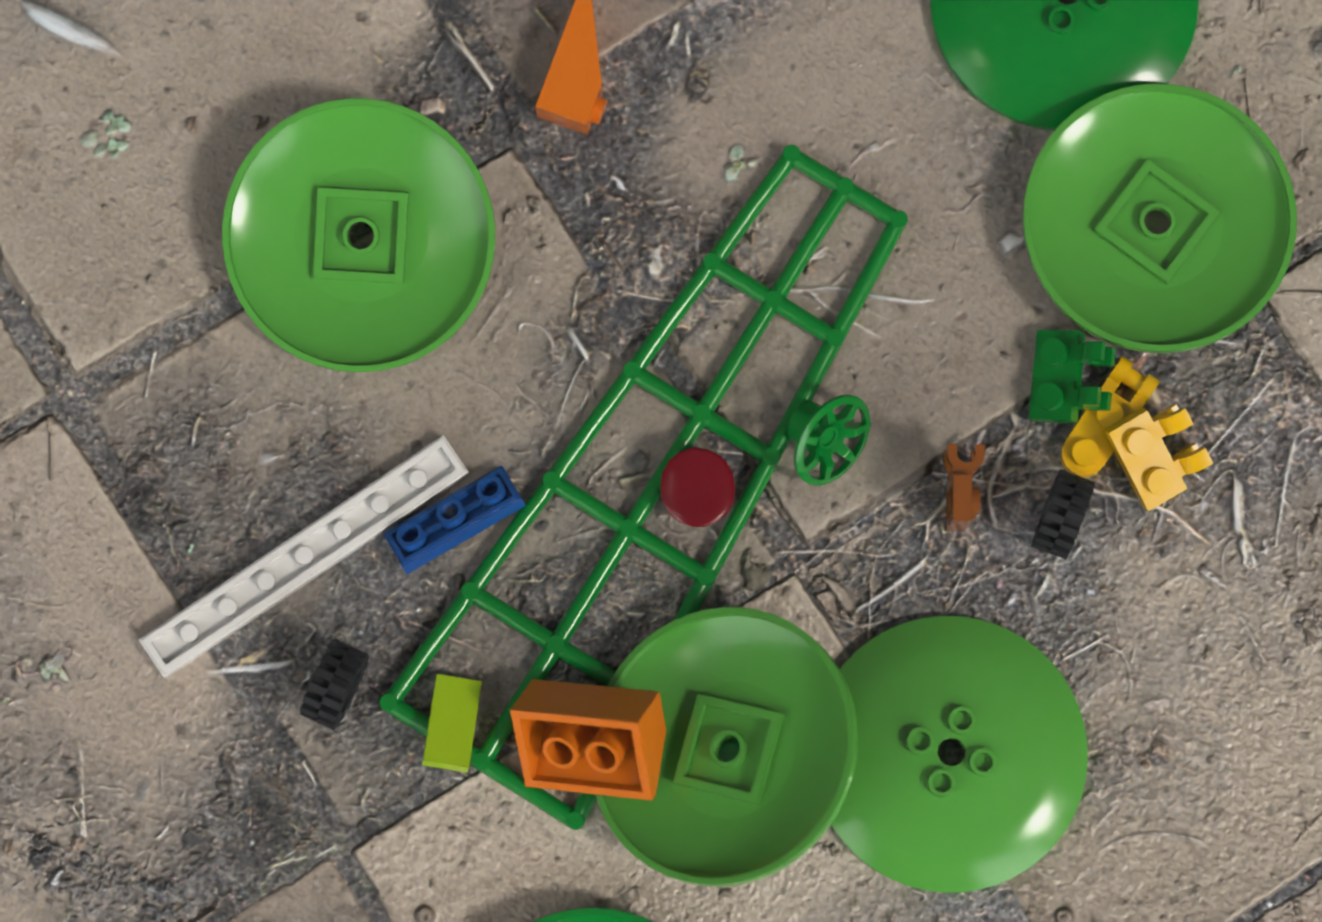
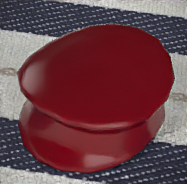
M693 447L680 451L668 461L662 472L660 491L663 504L669 515L678 522L691 527H706L718 522L729 512L734 501L735 484L733 473L724 458L711 450Z

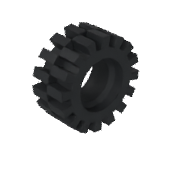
M1059 470L1039 518L1031 547L1063 559L1068 558L1089 507L1095 482L1067 471Z
M332 640V643L327 647L326 653L323 654L319 666L316 667L312 681H310L307 687L308 691L304 695L300 715L335 730L339 726L340 721L343 720L346 710L349 709L352 698L358 690V685L363 678V672L368 664L369 654L339 640Z

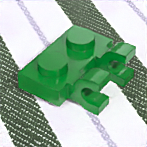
M1037 330L1028 419L1035 423H1078L1079 410L1110 411L1112 393L1101 392L1102 388L1081 387L1083 365L1114 367L1116 348L1105 347L1106 343L1103 341L1085 342L1086 334L1079 330Z

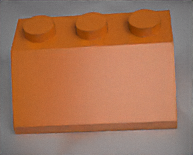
M531 680L510 709L525 787L650 801L654 799L666 736V725L659 691Z

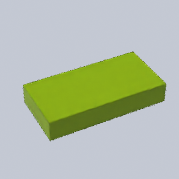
M436 674L422 760L423 766L468 773L482 681Z

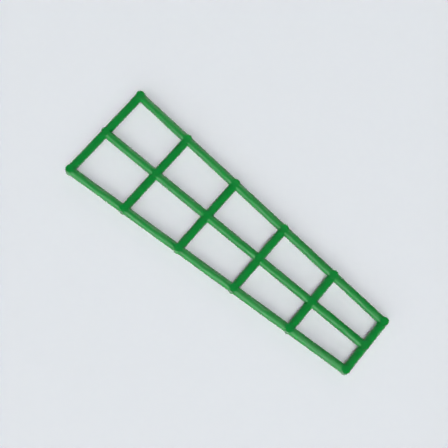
M786 146L635 354L625 364L621 373L552 467L544 474L541 482L525 502L526 506L518 511L386 693L380 698V707L426 737L429 717L402 700L471 606L474 604L540 645L543 649L480 749L472 745L470 765L573 830L581 829L597 801L596 794L580 793L573 807H570L542 788L525 787L523 776L495 759L514 729L510 713L511 707L532 679H546L558 658L603 686H608L616 671L569 643L631 542L694 580L673 620L700 610L791 441L788 437V424L792 415L801 405L813 400L907 225L908 216L906 213L893 208L854 184L851 179L844 178L800 151L797 146ZM794 167L832 192L770 289L725 260ZM848 200L884 222L886 226L831 326L786 297ZM715 275L761 304L698 402L652 374L646 368ZM777 313L823 341L767 445L714 411ZM636 384L689 418L627 516H624L565 478L633 385ZM706 427L756 458L759 462L704 564H701L648 531L642 525L661 497L662 472L668 461L680 451L691 448L703 428ZM555 493L616 531V534L556 629L552 632L484 588Z

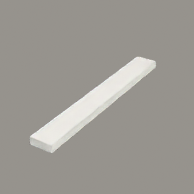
M442 435L140 638V643L165 679L468 476V470L445 436Z

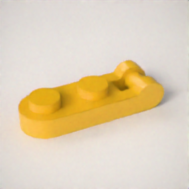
M1122 356L1101 387V392L1112 393L1110 411L1086 410L1061 448L1060 461L1063 468L1067 472L1083 478L1096 475L1114 452L1103 430L1143 408L1160 383V380L1151 374L1145 377L1132 368L1134 363ZM1121 382L1136 391L1130 402L1114 393Z

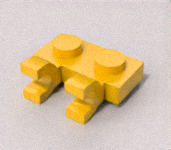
M1175 403L1153 417L1150 416L1148 410L1141 408L1103 430L1142 508L1147 511L1186 490L1187 487L1182 479L1184 475L1196 473L1213 464L1206 448L1203 446L1198 448L1194 442L1181 449L1175 455H1170L1162 438L1166 435L1178 433L1193 425L1186 408L1182 407L1179 409Z

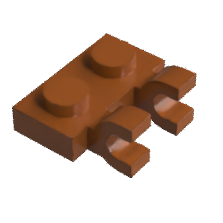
M947 444L946 450L943 452V466L947 472L946 531L964 532L971 521L976 519V515L980 514V487H972V476L984 460L985 444H976L974 446V451L970 453V462H962L958 458L957 444Z

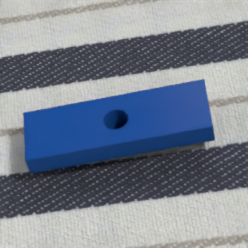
M501 465L383 534L405 573L409 574L526 505Z

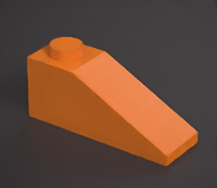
M575 0L535 109L537 118L588 135L592 123L600 124L608 100L602 98V81L592 0Z

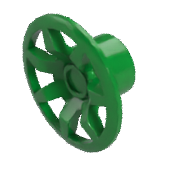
M850 394L840 395L822 405L816 402H807L794 412L788 424V437L796 443L794 467L801 480L809 485H826L840 478L856 462L866 445L871 425L869 409L863 400ZM846 405L841 413L834 414L833 409ZM858 408L861 414V422L845 424L853 420ZM859 436L853 451L843 443L844 438ZM806 450L809 452V454L804 459V452ZM836 452L846 460L839 468L832 472L834 462L831 455ZM820 462V476H810L808 472Z

